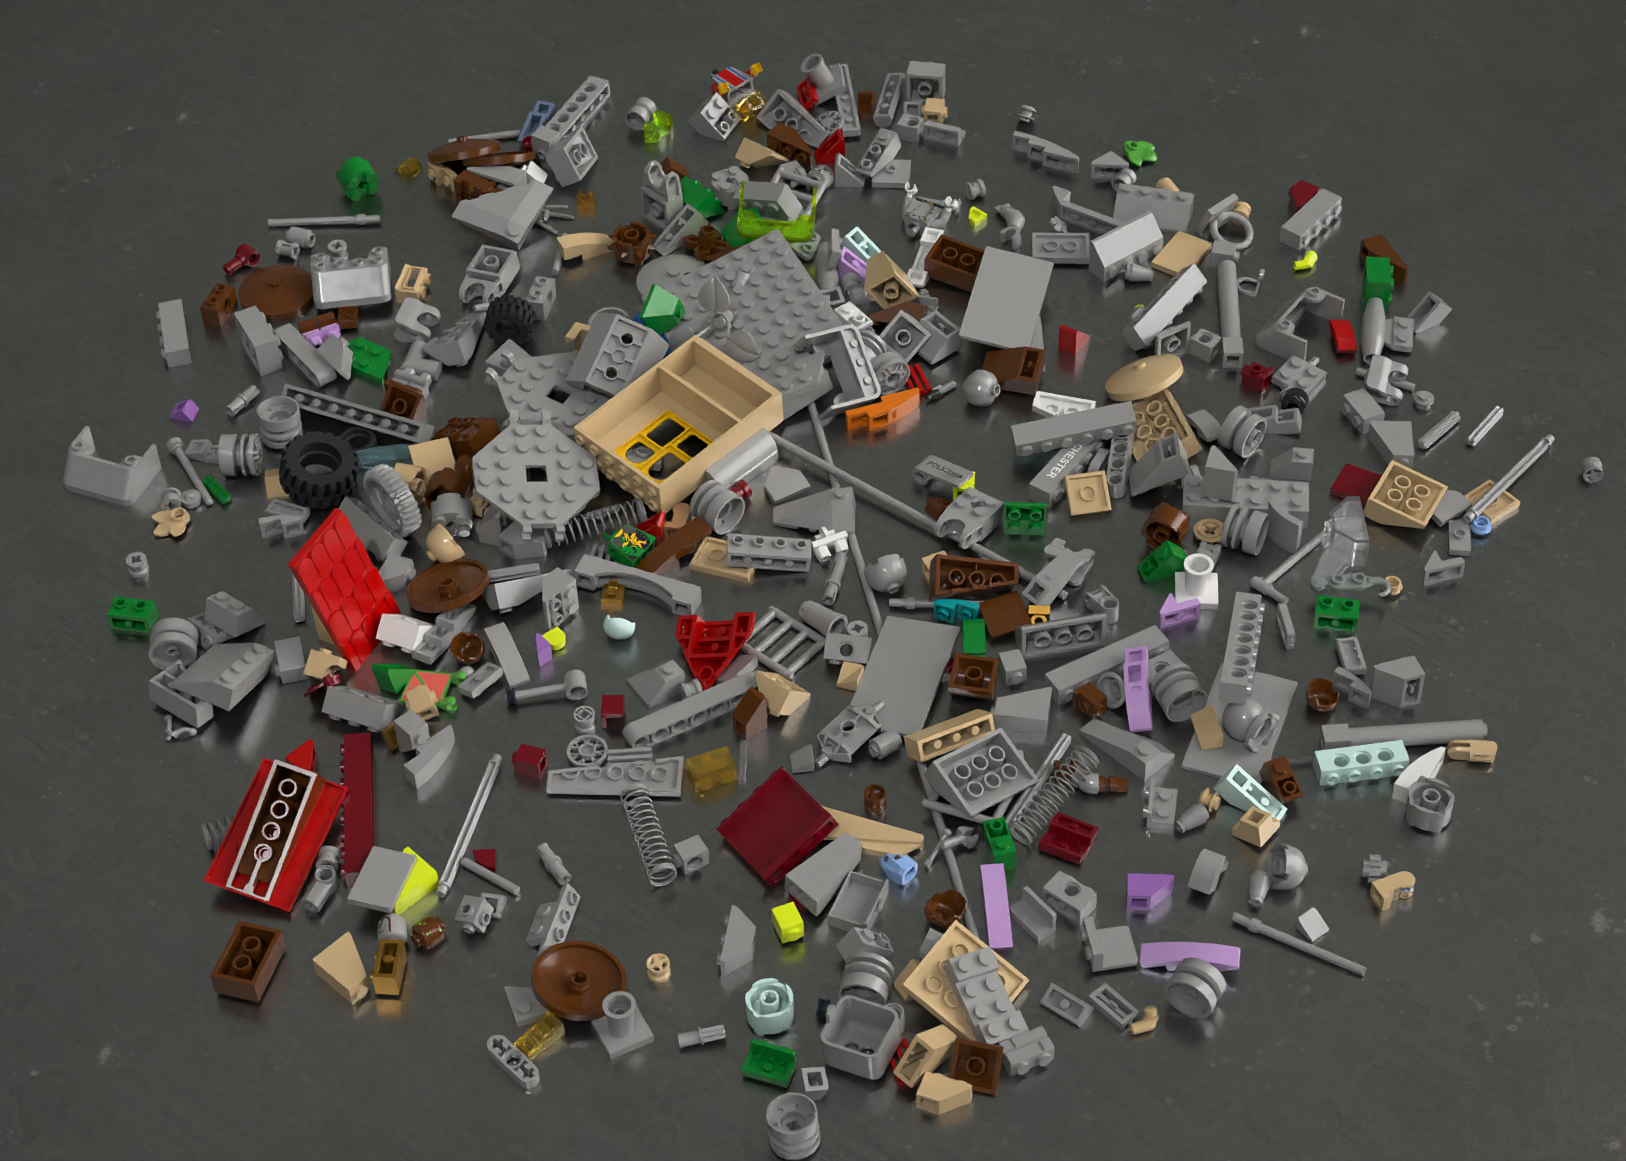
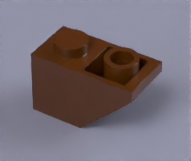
M753 686L747 690L732 713L733 728L745 740L746 738L749 740L767 729V699L762 692H758Z
M1286 756L1264 763L1259 771L1267 791L1283 804L1304 796Z

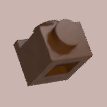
M1087 682L1073 692L1072 707L1074 709L1079 707L1083 713L1088 714L1092 719L1100 717L1105 713L1107 696L1092 683Z

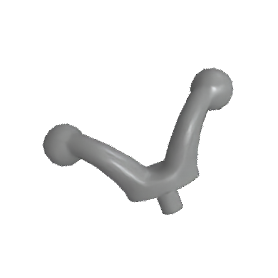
M166 715L164 721L167 723L165 732L168 733L166 739L169 741L172 736L177 738L183 732H188L190 736H195L197 733L195 728L188 727L172 731L173 717Z

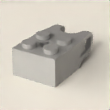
M656 160L650 161L644 169L643 186L640 188L642 215L651 223L665 230L683 209L680 179L678 174L673 171L665 175L659 162ZM654 166L653 172L650 173L651 168Z
M482 244L466 269V276L459 290L460 302L468 303L478 296H483V303L494 301L496 297L501 298V295L505 293L521 268L517 252Z
M968 487L939 517L935 525L934 535L937 537H943L948 534L957 535L960 537L958 546L962 549H967L977 541L981 542L1001 523L1004 503L977 489Z

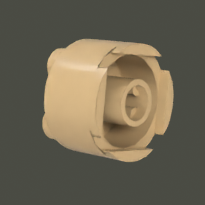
M396 463L393 470L397 471L399 476H402L403 481L411 489L412 495H415L414 499L418 502L417 506L420 507L425 502L426 484L430 480L428 470L421 466Z

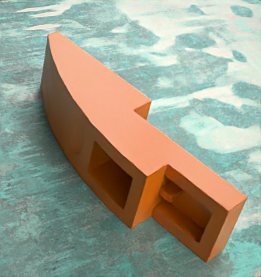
M919 388L881 396L880 403L845 411V426L847 430L867 426L869 431L902 419L920 405Z

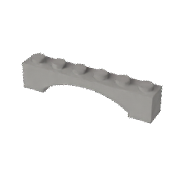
M584 554L574 570L576 586L595 591L596 588L603 587L604 583L609 584V579L618 580V584L625 585L626 588L640 590L661 599L672 608V613L676 615H694L701 603V587L604 560L596 556Z

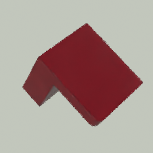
M602 695V728H607L608 718L625 716L624 695Z

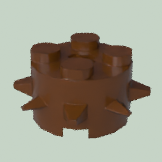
M632 221L630 225L623 227L619 225L614 229L613 235L608 236L613 239V243L607 249L615 252L616 260L632 263L635 266L642 265L643 261L651 255L652 249H656L655 246L651 245V242L657 238V234L650 233L647 226L640 222Z

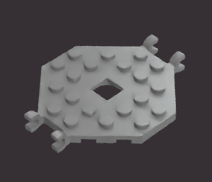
M504 349L501 353L503 359L500 365L509 367L506 372L500 377L490 367L485 371L487 378L484 380V383L497 388L508 417L509 410H518L519 420L537 419L540 421L542 410H550L551 425L571 440H575L573 427L613 398L585 385L584 389H580L565 382L577 356L572 352L516 359L509 350ZM553 390L564 391L570 395L563 404L547 397Z
M509 410V426L472 458L475 495L481 500L485 499L492 504V508L504 517L507 515L514 520V524L521 528L522 542H530L532 528H554L555 541H564L563 534H565V525L568 523V520L582 511L591 499H595L600 492L596 457L551 425L550 410H542V417H540L541 425H518V410ZM541 468L545 470L547 482H527L526 469Z

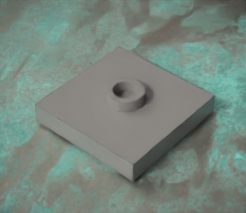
M893 159L872 177V187L905 188V184L910 182L911 160Z

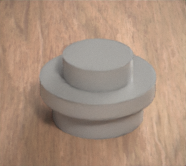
M1418 391L1414 394L1413 400L1418 408L1427 409L1433 404L1434 396L1428 391Z

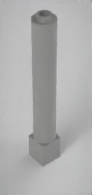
M1223 260L1217 264L1222 368H1242L1244 351L1240 327L1236 265L1231 260Z
M1481 719L1349 728L1348 723L1321 725L1319 741L1321 750L1402 740L1404 746L1447 744L1452 740H1483L1484 736H1487V725Z

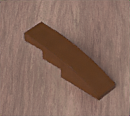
M699 516L661 542L635 568L661 576L679 565V558L693 551L696 542L711 534V527Z

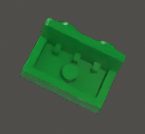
M751 1039L749 1042L750 1051L742 1066L741 1075L787 1088L797 1066L796 1051L785 1046L780 1047L769 1044L764 1040Z

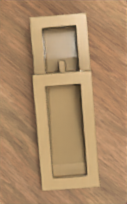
M576 233L557 237V245L564 260L581 256L582 260H586L611 252L607 247L613 243V239L608 237L609 235L601 233Z

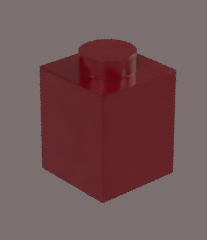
M521 743L518 751L513 753L511 763L514 764L515 774L540 780L548 765L546 749Z

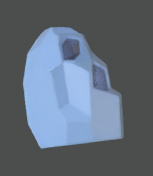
M888 853L880 859L883 872L896 884H907L918 872V863L909 856Z

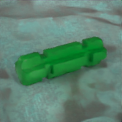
M211 475L203 477L204 486L222 504L231 501V495Z

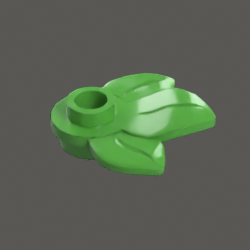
M1126 141L1124 143L1123 152L1133 164L1140 166L1143 161H1157L1156 153L1153 151L1155 147L1151 143L1145 141Z

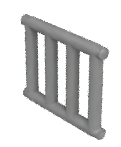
M779 167L770 182L778 183L781 178H785L817 188L813 196L791 190L797 199L809 203L807 208L801 210L799 217H801L799 222L806 225L828 181L824 179L817 181L787 172L783 167ZM761 216L766 224L778 227L780 223H785Z
M771 605L768 608V613L754 624L753 632L747 641L775 617L783 621V623L755 648L745 642L740 650L748 655L757 656L759 662L781 676L792 680L794 673L825 647L826 638ZM791 627L800 632L771 658L762 653ZM807 637L816 642L789 667L785 668L778 663Z
M933 789L928 799L924 798L922 806L982 824V821L1003 817L1014 795L1000 802L992 817L978 813L969 818L951 803L947 805L937 802L940 794L935 789Z

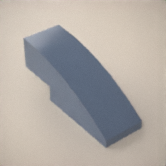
M537 100L534 110L529 111L517 140L519 143H522L524 137L530 136L541 125L545 126L557 112L555 104Z

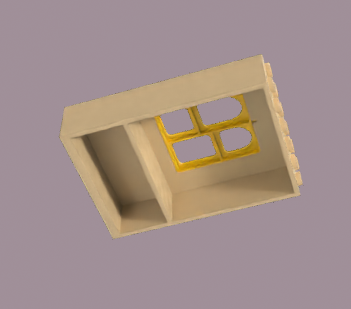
M694 335L574 426V439L578 445L596 457L597 470L604 473L609 480L615 481L624 491L630 492L635 498H640L652 511L659 513L663 510L667 513L675 504L680 503L706 482L705 470L762 428L770 432L784 420L782 393L698 335ZM672 419L685 430L668 444L662 447L647 437L650 432L664 421ZM692 435L708 445L695 457H690L677 448L680 443ZM638 442L654 452V455L641 463H632L625 456L628 449ZM671 453L685 463L667 479L657 480L649 475L651 466L666 454Z

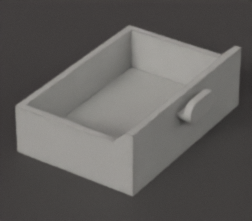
M850 871L828 914V925L845 931H850L853 927L871 930L889 893V879L880 880Z

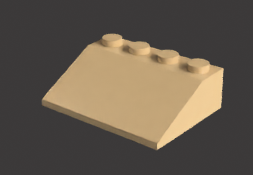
M1167 388L1132 403L1137 421V432L1134 435L1132 453L1137 461L1157 440L1174 433L1178 434L1186 450L1187 459L1202 450L1181 409Z

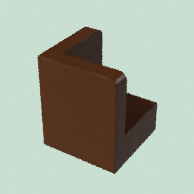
M858 91V118L861 120H873L876 110V91Z

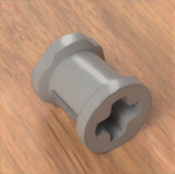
M281 239L277 241L275 246L276 256L285 255L290 256L291 259H296L299 255L300 247L298 243H286Z

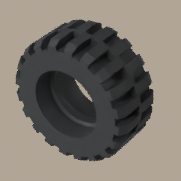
M315 431V433L305 432L303 436L298 435L293 440H290L282 450L279 467L280 485L283 491L289 494L292 500L299 501L300 505H310V508L322 507V509L328 508L330 505L333 507L340 504V501L344 500L345 496L349 497L355 490L359 469L357 453L347 441L344 442V439L340 436H333V433L327 432L326 434L321 433L322 431ZM315 464L324 465L334 472L327 475H317L306 471L304 467Z

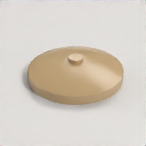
M1159 354L1148 356L1131 362L1114 372L1107 379L1105 389L1112 400L1131 401L1158 393L1172 385L1180 378L1184 368L1180 358L1176 355Z

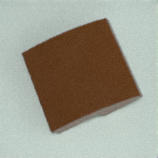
M1018 591L978 603L980 604L981 617L985 620L991 640L1015 633V626L1032 624Z

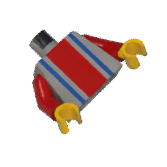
M760 63L751 65V69L748 71H740L733 67H728L721 72L717 69L713 70L710 75L712 79V95L717 92L728 105H731L753 92V78L763 71Z

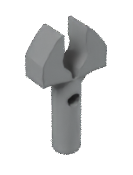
M962 826L957 829V836L942 840L939 845L941 849H947L964 844L968 849L975 847L979 834L972 836L974 828Z

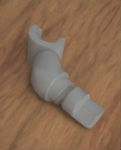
M1008 203L994 207L1005 218L1007 227L1000 232L1001 243L1011 240L1013 250L1020 249L1022 246L1020 232L1025 225L1023 214L1019 210H1015Z

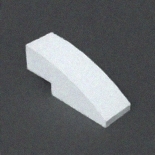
M1441 746L1410 764L1394 783L1392 798L1407 803L1409 788L1414 782L1418 781L1419 783L1425 781V778H1435L1443 764L1446 748Z

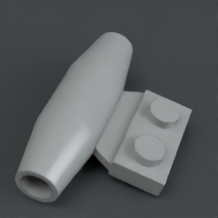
M831 228L828 242L821 243L818 248L815 264L816 282L819 290L836 287L839 283L837 261H841L843 250L840 249L842 238L839 237L838 229Z
M1372 297L1367 301L1362 317L1360 343L1363 360L1367 364H1371L1374 355H1381L1384 345L1391 348V350L1411 352L1413 346L1414 319L1395 316L1394 318L1386 319L1383 301L1377 297Z

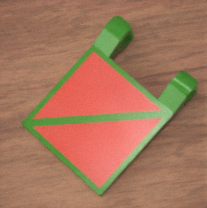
M415 670V674L407 682L399 702L405 704V701L408 700L406 692L412 690L415 686L426 684L430 691H435L438 697L437 708H442L448 712H455L458 707L455 704L456 699L452 696L446 697L451 683L460 685L463 682L462 680L466 678V672L445 673Z

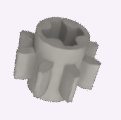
M1369 854V860H1362V877H1367L1369 883L1386 877L1387 861H1382L1380 855Z

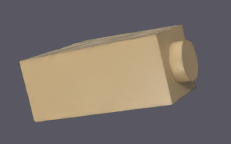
M346 932L312 959L315 974L351 1004L363 998L370 991L365 969L349 932Z
M943 1024L916 1034L893 1073L909 1087H914L923 1079L926 1071L933 1072L951 1057L955 1038L958 1036Z

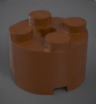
M445 467L443 470L433 473L430 477L424 494L425 504L431 510V502H435L439 495L445 493L461 494V498L466 499L471 483L460 474L454 472L452 468Z
M1160 503L1159 506H1156L1151 511L1142 527L1141 534L1147 539L1145 541L1147 545L1154 550L1166 540L1180 547L1189 531L1190 517L1187 513L1181 512L1168 503Z

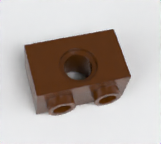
M217 283L200 306L204 325L222 328L238 305L234 286Z

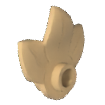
M179 507L172 511L163 510L152 515L151 518L159 523L153 532L154 535L158 537L168 536L169 534L173 537L181 535L186 529L185 524L190 520L189 513L184 508Z

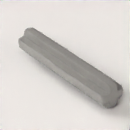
M1498 405L1494 406L1466 437V444L1474 447L1501 418L1504 409Z
M1452 411L1422 436L1417 442L1419 448L1427 449L1461 420L1459 412Z
M531 563L487 570L490 577L489 583L539 575V564Z
M292 574L293 617L296 623L304 622L305 594Z

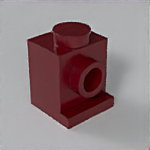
M1254 361L1250 365L1245 364L1241 370V384L1262 394L1272 384L1274 368L1270 367L1268 369Z

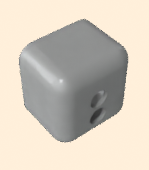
M852 995L844 996L839 999L836 1006L831 1004L826 1013L827 1022L820 1035L824 1060L833 1068L869 1080H877L885 1073L901 1042L898 1013L890 1007ZM848 1044H856L858 1050L846 1048ZM864 1049H871L874 1052V1054L868 1055L862 1053L861 1051Z

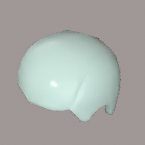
M606 615L603 628L610 638L626 640L633 635L635 622L631 623L623 618H610L609 615Z

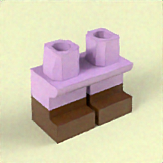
M333 312L316 316V320L313 317L298 322L299 333L316 350L332 333L338 338L341 336L340 328L335 321Z

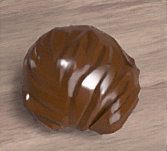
M949 889L940 894L937 892L926 902L924 908L926 919L937 926L948 929L955 920L960 922L966 911L967 901L956 890Z

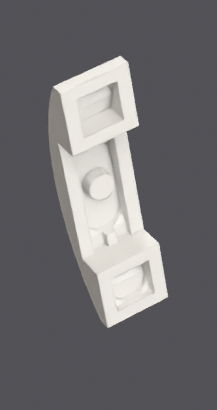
M925 227L920 240L918 254L912 269L910 268L907 274L914 287L924 288L930 277L928 276V271H924V259L940 235L944 234V230Z

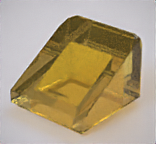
M416 157L405 159L395 168L397 173L409 178H414L423 170L421 163Z

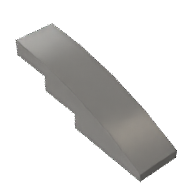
M1019 131L1013 133V150L1026 152L1027 158L1043 161L1042 166L1078 174L1079 157L1045 139Z
M467 603L456 609L444 611L437 616L436 625L424 634V642L412 651V658L431 665L450 646L453 637L463 630L476 611V606Z

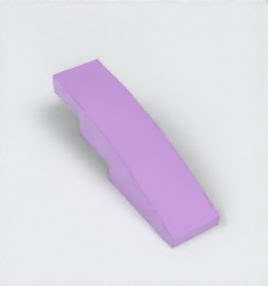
M1003 863L980 865L988 945L993 951L1013 949L1004 865Z
M1199 942L1143 943L1139 963L1142 968L1165 966L1168 971H1175L1184 958L1193 957L1210 963L1218 971L1239 969L1241 950L1239 947Z

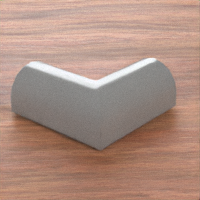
M421 340L414 341L399 370L403 371L408 366L415 370L417 376L425 372L431 375L432 381H437L443 369L442 362L429 360V354L424 351L427 343Z

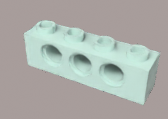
M1402 740L1315 751L1313 768L1319 786L1370 779L1375 780L1393 776L1398 777L1409 766V757Z

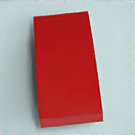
M1329 320L1331 339L1335 341L1336 353H1356L1358 350L1349 320Z

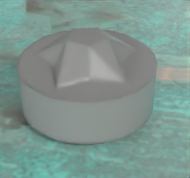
M194 489L184 491L180 499L182 506L187 509L196 508L202 502L200 492Z

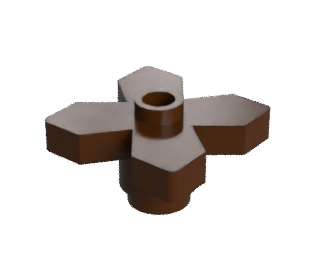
M711 225L702 226L698 236L692 234L683 237L684 246L687 249L694 250L693 256L697 261L706 260V256L712 253L715 254L732 248L728 242L721 241V233Z

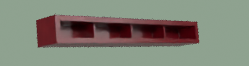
M370 732L344 735V744H340L341 757H344V761H340L341 774H344V778H340V785L349 788L341 805V808H344V812H340L341 825L344 826V829L340 830L341 843H344V847L340 848L341 860L344 861V865L340 866L341 878L346 879L347 888L354 886L373 846H375L373 743Z

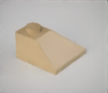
M745 137L735 158L741 160V165L749 169L751 166L763 168L790 161V159Z
M756 671L755 673L758 690L766 697V707L769 708L768 712L774 716L791 715L811 695V693L778 673Z

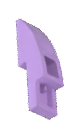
M1146 646L1125 648L1123 671L1130 732L1153 730L1148 649Z

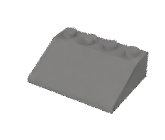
M257 643L215 644L171 683V687L230 711L271 672L275 651Z
M1002 728L934 760L924 774L938 794L969 818L1039 782L1037 776Z

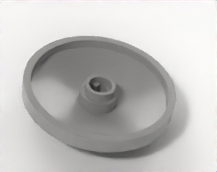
M667 255L656 258L644 265L639 271L636 279L637 292L641 298L649 293L652 284L663 287L684 276L685 273H690L706 264L686 255Z

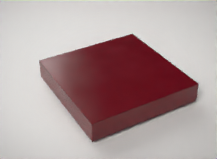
M1346 463L1330 488V494L1366 506L1368 498L1382 475Z

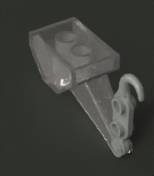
M1347 496L1329 512L1328 521L1324 523L1326 536H1323L1322 544L1325 550L1311 578L1310 588L1312 591L1320 593L1327 587L1335 592L1361 591L1373 585H1380L1385 590L1378 593V597H1384L1391 592V585L1386 579L1369 577L1362 573L1342 574L1346 569L1365 571L1369 547V537L1360 496Z

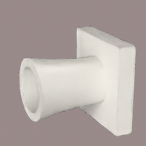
M1199 553L1189 555L1184 560L1185 572H1175V600L1177 603L1198 598L1201 603L1200 609L1218 610L1217 573H1212L1214 563L1210 557Z

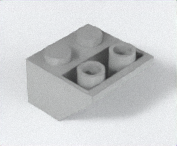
M716 92L702 102L688 122L700 135L723 141L741 118Z
M937 310L921 318L919 323L931 335L916 353L931 365L962 348V338H958L960 328Z
M556 567L542 578V601L546 630L550 631L560 625L564 619L575 613L579 608L576 579L559 567Z
M1414 655L1402 657L1397 660L1373 665L1370 684L1371 698L1398 708L1419 704L1421 702L1425 672Z

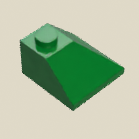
M652 284L639 318L644 326L653 329L658 335H662L679 325L681 318L685 314V308L678 297Z

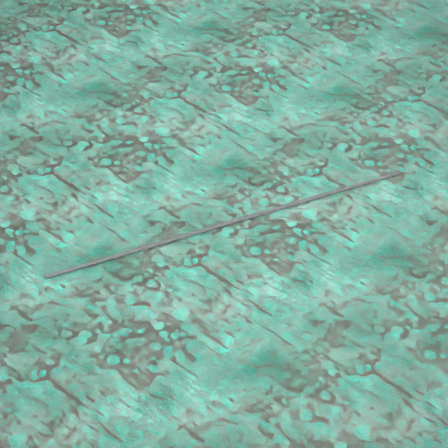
M813 401L807 406L823 459L834 466L816 405ZM828 472L832 488H841L838 477ZM849 534L848 541L874 626L879 636L883 627L882 619L872 587L864 575L866 567L856 535ZM916 760L928 799L934 788L924 775L927 771L926 762H917ZM931 809L939 838H941L943 835L942 831L946 828L942 814ZM952 847L943 849L955 890L960 892L967 901V908L963 915L966 927L980 939Z

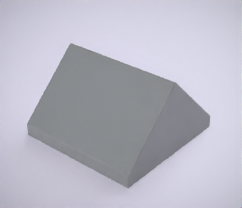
M900 309L879 336L885 342L887 350L899 354L902 360L908 363L930 337L931 333L915 318Z
M1215 445L1211 446L1205 465L1203 497L1232 502L1236 496L1238 470Z

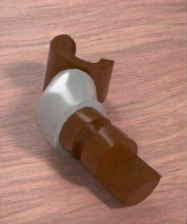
M1054 760L1052 776H1054L1056 770H1060L1061 764L1059 760ZM1070 760V765L1076 767L1072 760ZM1063 765L1061 767L1063 771L1070 773L1066 766ZM1069 767L1075 775L1084 779L1078 771ZM1060 771L1056 773L1057 777L1067 781ZM1064 773L1073 784L1078 786V783L1072 777ZM1083 773L1086 780L1080 781L1077 779L1080 783L1078 788L1087 794H1098V792H1105V789H1108L1109 792H1128L1127 778H1117V775H1109L1108 778H1105L1104 775H1098V773H1091L1090 775Z

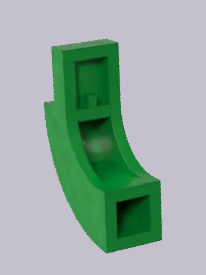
M963 619V654L985 657L984 619Z

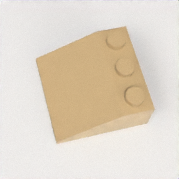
M1391 460L1368 498L1362 515L1380 524L1425 529L1446 493L1448 486Z

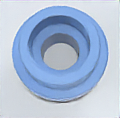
M1478 516L1476 520H1472L1470 523L1471 531L1479 535L1489 533L1491 531L1490 520L1485 516Z

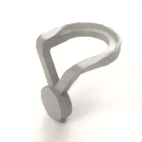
M1260 270L1258 280L1250 277L1237 279L1238 292L1255 297L1263 280L1265 270ZM1243 281H1248L1257 285L1255 291L1242 289L1239 284Z

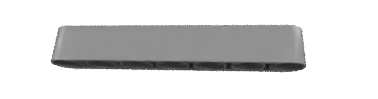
M753 671L746 672L633 721L624 727L622 734L632 748L650 747L728 713L737 707L750 687L753 686L759 692L755 673Z

